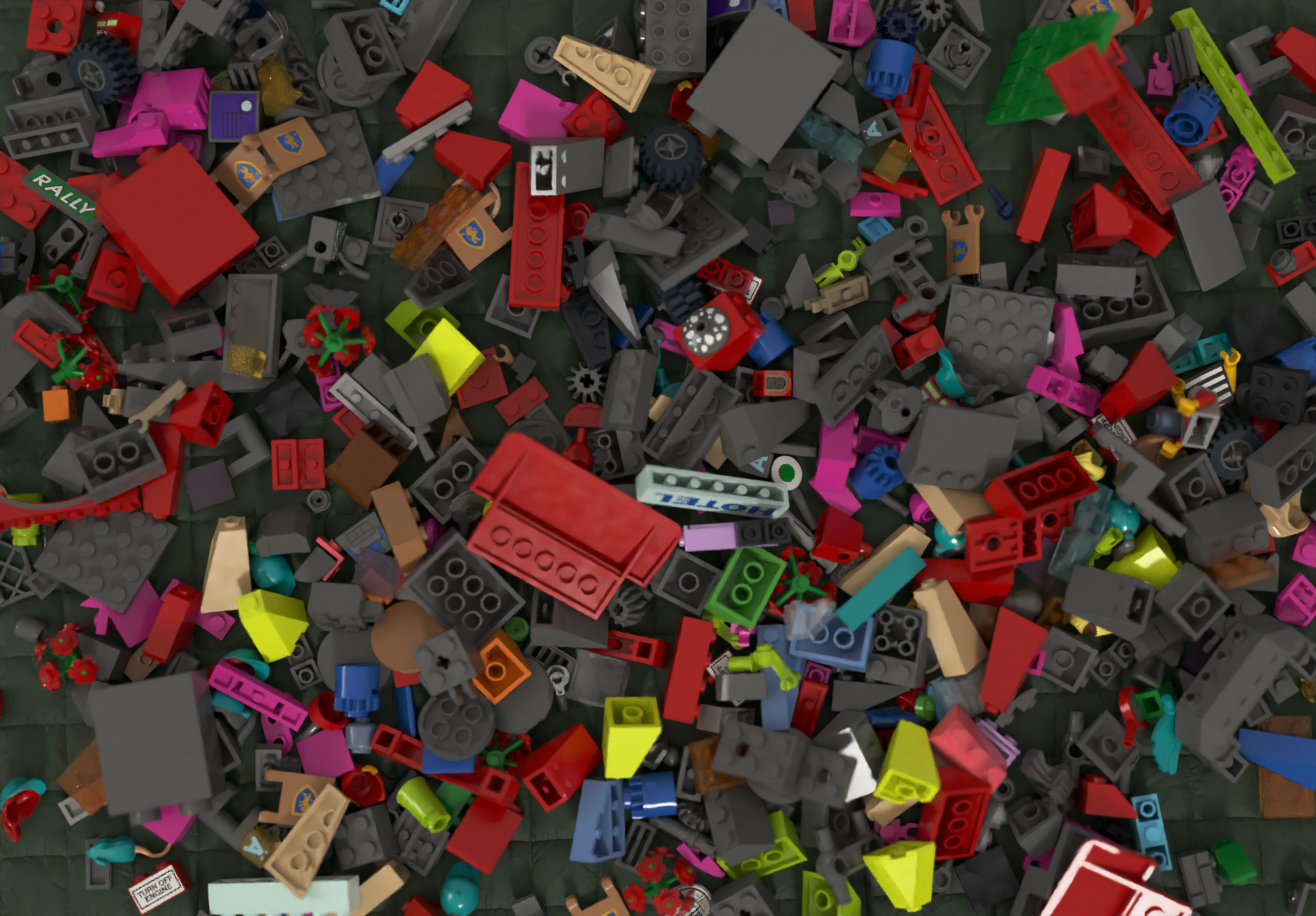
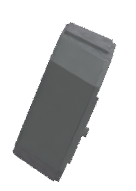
M45 292L19 293L0 309V403L40 360L11 338L26 318H31L50 334L54 330L58 332L64 331L65 335L81 333L83 331L81 328L82 324Z

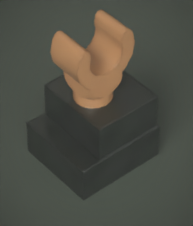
M499 344V347L504 350V355L499 358L492 354V358L496 361L507 363V367L515 371L512 377L524 383L537 362L519 351L513 356L505 345Z

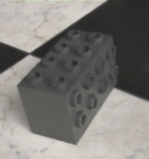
M638 0V2L642 3H640V11L637 14V26H642V28H640L639 35L637 36V51H641L637 61L657 68L649 84L678 85L683 81L691 79L702 81L706 73L707 0Z

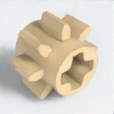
M111 389L110 395H103L102 406L108 407V414L123 415L127 390Z

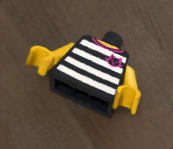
M1231 348L1232 353L1230 356L1225 351H1222L1220 357L1225 361L1224 363L1222 361L1214 363L1183 380L1178 378L1180 382L1170 390L1175 406L1177 408L1180 407V399L1182 397L1187 398L1192 387L1203 386L1217 393L1220 415L1225 414L1228 417L1223 406L1234 400L1233 394L1236 391L1237 376L1236 363L1240 360V353L1234 348Z

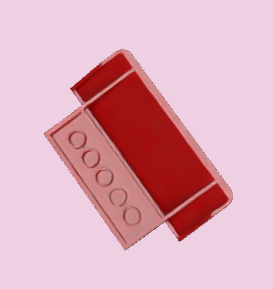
M511 432L503 438L470 485V490L490 500L492 503L466 542L465 548L595 620L599 618L625 577L645 587L669 557L682 536L681 527L673 520L520 432Z
M1090 839L1081 846L1039 916H1189L1192 912V907L1182 900L1144 884L1157 864L1155 857L1100 839Z

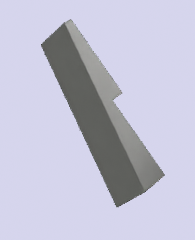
M1304 281L1286 294L1281 302L1308 333L1316 338V295L1306 281Z

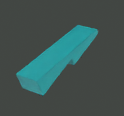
M1226 332L1199 340L1195 348L1170 363L1169 367L1176 375L1222 360L1220 357L1222 351H1225L1230 356L1232 350Z
M909 546L837 610L835 615L853 633L927 564Z

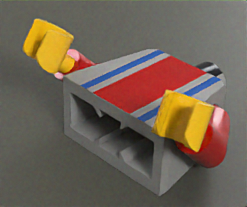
M1194 386L1190 389L1187 398L1182 397L1179 403L1181 405L1176 411L1181 413V436L1174 440L1175 444L1167 440L1159 453L1168 459H1172L1178 450H1183L1186 447L1207 449L1220 418L1218 397L1215 391H1211L1203 386Z

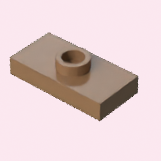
M146 642L130 657L124 672L133 682L146 680L161 664V662L142 655Z

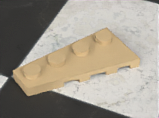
M570 35L562 36L553 56L558 62L630 113L636 111L657 69Z
M331 783L327 784L264 865L271 874L299 899H304L350 802V799Z

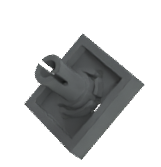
M952 21L923 64H927L937 74L964 91L992 49Z
M380 196L372 245L423 254L431 208L430 203ZM415 224H417L418 228L416 230H412L411 227L415 229ZM400 235H403V239L401 241L397 240V237L401 239Z

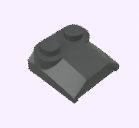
M502 274L483 321L531 339L541 309L508 306L510 276Z

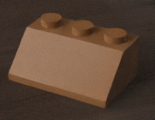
M396 481L371 491V495L392 550L405 577L411 573L427 552L424 541L428 538L423 525L417 526L416 522L421 520L415 506L412 508L409 506L410 503H413L408 488L403 490L400 481Z

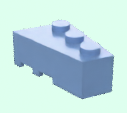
M599 776L584 779L570 861L596 863L625 855L623 778L615 779Z

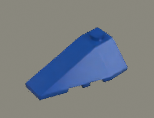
M1238 728L1237 741L1242 745L1237 752L1239 755L1307 789L1316 790V738Z

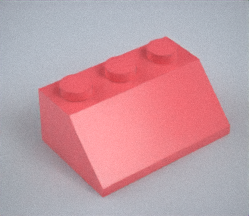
M954 704L928 735L929 744L949 767H959L991 783L992 794L1007 776V759L959 704Z

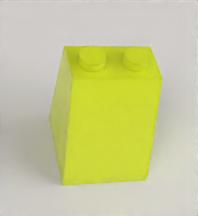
M445 318L439 322L410 359L412 360L419 355L428 353L445 385L449 397L487 360Z
M605 697L602 753L606 778H631L659 736L661 723L656 697Z

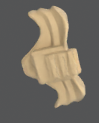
M1247 477L1241 483L1240 490L1247 491L1252 498L1250 481ZM1302 489L1280 509L1254 501L1267 519L1268 531L1271 536L1276 538L1290 536L1304 531L1311 523L1310 519L1301 509L1300 497Z

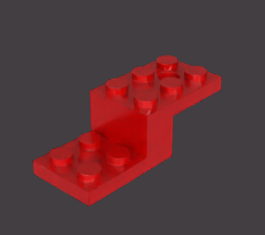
M32 0L26 48L32 51L68 55L74 46L81 43L84 15H96L95 3L97 0ZM60 21L62 24L60 31L51 33L50 27L52 23Z
M1074 501L1025 521L998 515L965 521L966 569L972 573L1042 559L1043 545L1074 540ZM1048 514H1053L1052 520L1048 524H1044L1045 517ZM996 537L997 541L994 546L987 548V542L991 538Z

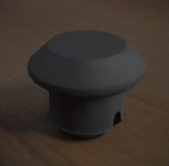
M1316 185L1308 186L1303 191V201L1310 207H1316Z

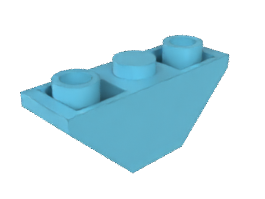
M1157 793L1130 797V805L1138 813V819L1129 818L1133 842L1137 852L1155 857L1161 872L1172 870Z

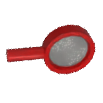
M1135 685L1121 689L1119 694L1120 710L1127 723L1123 739V746L1127 748L1133 747L1136 730L1149 726V722L1144 719L1135 697L1142 690Z

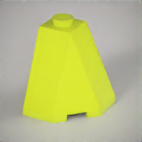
M1149 524L1134 539L1135 545L1133 550L1124 555L1118 562L1114 560L1105 571L1133 576L1156 587L1155 591L1162 589L1181 569L1183 564L1179 560L1175 562L1176 557L1171 551L1172 548L1167 540L1152 524Z
M261 589L236 598L241 622L265 662L270 663L290 656L296 648L295 643L301 633H305L309 626L303 600Z
M901 719L892 734L873 795L895 804H906L908 799L919 798L920 802L931 801L939 789L940 782L926 728Z
M899 840L863 855L865 864L895 908L907 909V912H915L922 909L921 905L931 901L935 857L934 842Z

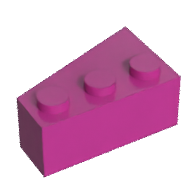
M855 407L834 428L827 427L821 416L818 441L819 453L816 458L817 472L813 488L843 492L849 469L854 468L856 462V453H852V448H856L858 433H853V430L858 426L859 414L855 413Z

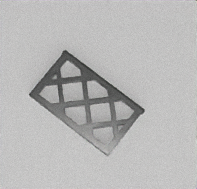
M11 528L4 529L0 533V544L12 549L6 562L0 560V564L4 566L0 574V586L9 588L13 592L10 598L0 605V608L36 595L32 590L26 592L20 589L25 576L30 577L34 570L25 546L12 545L2 540L5 532L11 530ZM17 551L21 553L25 566L23 569L11 565ZM9 568L21 573L15 586L3 581Z

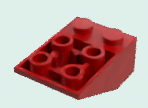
M579 722L515 763L522 780L548 813L573 795L584 779L602 761L603 753L582 723Z

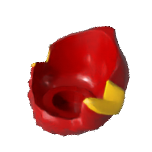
M691 79L677 85L670 97L668 113L671 116L688 122L687 120L695 109L688 105L687 101L701 81Z
M356 764V769L342 775V793L350 799V803L359 808H370L378 802L385 800L384 778L374 766Z

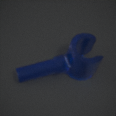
M991 187L988 190L989 193L1001 206L997 214L1007 221L1012 216L1014 207L1010 202L1002 199L994 187Z

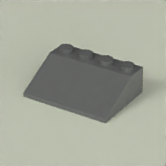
M1150 255L1133 258L1137 268L1133 298L1117 301L1108 296H1101L1100 299H1088L1085 295L1065 298L1061 297L1060 294H1056L1059 302L1072 306L1084 351L1093 347L1098 348L1104 345L1107 346L1159 334L1169 322L1174 320L1175 312ZM1055 276L1052 278L1053 284L1055 283Z
M927 402L896 463L905 481L908 483L985 493L995 477L1007 473L1019 418L1013 415Z
M452 526L433 544L402 582L401 587L445 631L463 622L478 650L526 602L483 557L465 548L467 540Z

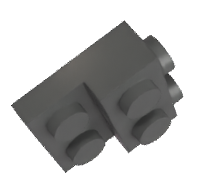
M1053 624L1049 631V636L1041 649L1047 652L1041 676L1075 694L1079 687L1084 689L1091 676L1087 674L1090 666H1097L1102 656L1098 652L1101 646L1080 634L1075 636Z

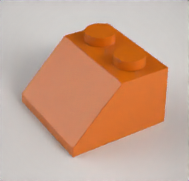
M500 627L478 649L485 669L472 677L475 686L495 705L532 674V670L518 645Z

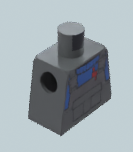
M376 511L335 539L362 568H368L375 564L383 575L394 567L386 555L392 551V547L379 513Z

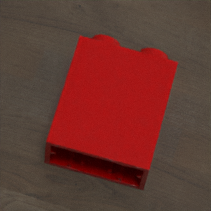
M181 142L167 151L162 145L150 147L136 160L141 169L126 179L119 171H116L103 179L95 187V191L100 196L96 201L95 216L174 309L212 282L217 276L223 274L252 253L260 238Z

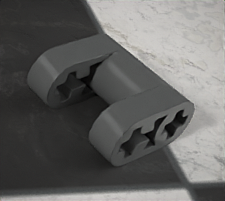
M1268 25L1261 26L1235 38L1225 47L1238 72L1242 73L1250 90L1280 78L1293 67L1287 56H1281L1262 65L1254 50L1266 45L1274 38V34Z
M1043 396L1035 401L1041 419L1043 442L1052 453L1090 426L1083 415L1061 428L1047 411L1057 402Z
M250 412L244 413L226 423L217 446H220L238 436L248 453L227 467L233 479L245 475L272 459L271 448Z
M231 781L226 782L227 790L212 798V810L200 813L198 819L237 850L247 840L250 833L261 823L259 821V813L264 811V809L257 805L242 823L237 821L223 809L239 790Z

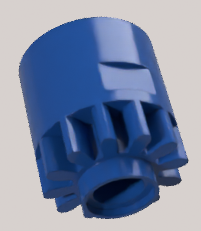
M875 40L872 44L870 63L864 86L868 87V90H874V96L883 99H895L898 94L905 95L908 90L916 49L900 41Z
M1194 84L1191 85L1189 90L1187 88L1182 90L1164 120V130L1174 142L1185 146H1193L1204 140L1221 109V106L1218 105L1220 98H1213L1214 90H1205V85L1197 89Z
M768 309L758 315L760 322L766 330L747 351L760 370H764L774 363L795 344Z
M1313 335L1271 357V365L1310 370L1308 386L1316 382L1315 336Z
M884 443L880 447L876 446L857 461L850 472V480L856 492L864 498L876 500L902 483L905 479L896 463L902 451L896 452L895 445L888 449L887 444Z
M367 663L336 664L334 710H345V717H367L368 711L379 709L380 665Z
M672 770L635 774L628 778V786H622L624 810L631 809L632 819L677 814Z

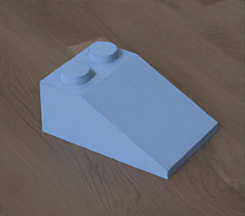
M798 604L789 655L842 669L866 673L874 618L869 617L852 633L835 615L836 611Z

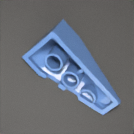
M783 624L757 625V645L772 643V647L791 671L795 672L797 670L801 674L799 683L795 688L783 691L780 687L782 680L772 666L761 667L759 673H766L767 699H761L762 728L776 732L789 731L807 659L789 655L793 627Z

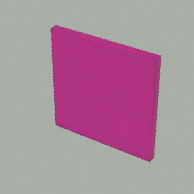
M147 579L125 615L105 605L102 606L128 648H131L149 637L162 602Z
M343 728L337 730L324 729L296 743L305 774L337 778L356 769L350 749L345 746Z

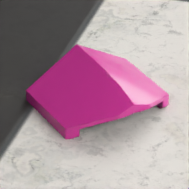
M869 0L833 1L828 43L862 47L875 35L877 20Z
M1299 572L1276 598L1273 611L1274 616L1283 623L1296 624L1302 627H1306L1316 616V588L1302 573Z

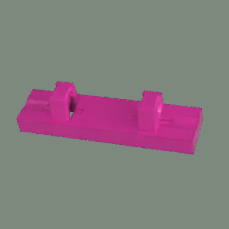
M220 659L208 680L209 685L295 731L299 730L308 714L307 705L295 700L294 696L286 691L282 693L249 675V671L241 667L238 669Z

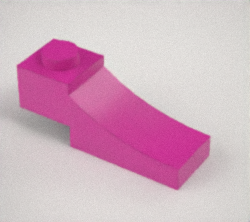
M165 113L138 114L136 121L114 130L96 132L91 150L94 158L137 155L145 152L146 146L167 145L170 126Z
M1058 302L1053 307L1055 336L1051 356L1046 358L1047 369L1077 382L1081 380L1075 357L1083 354L1084 350L1072 306Z
M1038 365L1035 366L1026 386V389L1091 418L1102 397V394Z

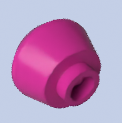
M918 491L911 496L909 503L914 521L919 523L931 521L936 517L920 493Z
M436 517L430 518L419 525H423L428 539L424 541V544L428 550L447 532L446 527Z

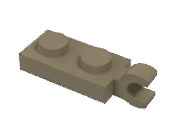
M858 274L819 289L820 297L805 299L803 303L805 311L812 309V313L823 310V313L832 314L868 300L869 292L866 275Z
M181 372L143 405L141 410L133 413L128 422L131 424L134 420H141L143 425L139 427L138 432L143 433L146 431L150 418L154 415L159 417L168 409L169 406L167 404L172 399L177 401L186 394L189 379Z

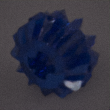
M900 7L896 8L895 14L890 9L887 10L886 17H880L879 22L881 25L877 26L876 32L882 34L879 40H895L909 45L910 42H915L917 40L915 34L920 30L919 26L914 25L917 22V17L909 18L910 9L906 10L905 14L901 13ZM896 26L902 28L899 33L894 31Z

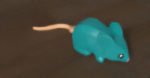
M119 836L116 839L105 837L102 841H98L88 848L85 853L94 859L97 864L107 866L109 862L132 861L136 857V853L139 852L151 858H160L169 852L172 845L168 843L161 853H152L147 848L136 845L134 837Z

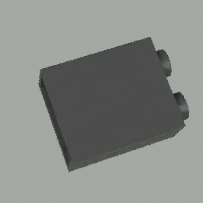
M759 0L687 101V104L695 109L687 121L711 139L719 128L736 139L728 152L750 168H753L760 158L769 164L843 61Z
M206 669L88 691L109 816L128 813L130 826L162 819L160 809L162 806L179 803L181 816L212 810L211 797L226 791L227 787Z

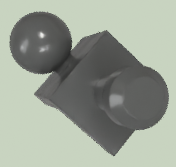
M663 736L659 742L653 743L633 775L642 774L644 766L655 770L661 760L667 766H675L680 761V752L674 747H668V738Z

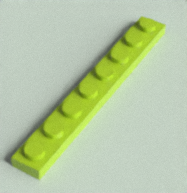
M1190 7L1174 13L1170 19L1175 25V29L1177 31H1180L1179 29L1183 27L1190 29L1196 60L1202 72L1209 79L1215 93L1219 95L1227 112L1232 116L1241 134L1251 146L1254 155L1266 170L1268 177L1271 178L1274 184H1277L1295 175L1294 168L1236 79L1193 8Z

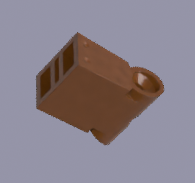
M373 419L357 432L337 460L324 469L322 473L340 488L346 490L350 497L366 511L370 512L375 506L371 491L384 487L412 451Z

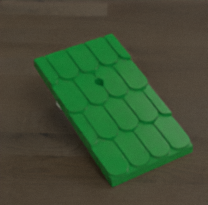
M1102 10L1088 16L1083 14L1062 23L1054 22L1043 27L1036 26L1020 32L983 123L993 126L1040 119L1055 126L1069 112L1044 71L1092 42L1103 57L1121 13L1114 10Z

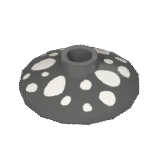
M706 306L699 308L691 313L684 322L682 329L683 343L695 355L707 356L714 354L728 340L730 333L729 320L725 313L716 307ZM705 325V329L699 332L700 328Z

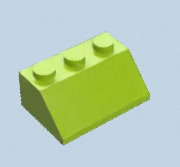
M782 810L768 814L776 847L733 867L728 865L719 856L716 857L717 863L734 880L753 870L757 872L759 877H763L807 860V855L795 827Z

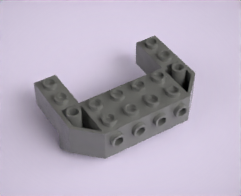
M1267 614L1238 621L1176 704L1174 737L1214 772L1235 784L1249 766V763L1237 753L1242 745L1232 735L1283 666L1291 673L1308 682L1312 681L1316 675V652L1313 650L1316 644L1293 627Z

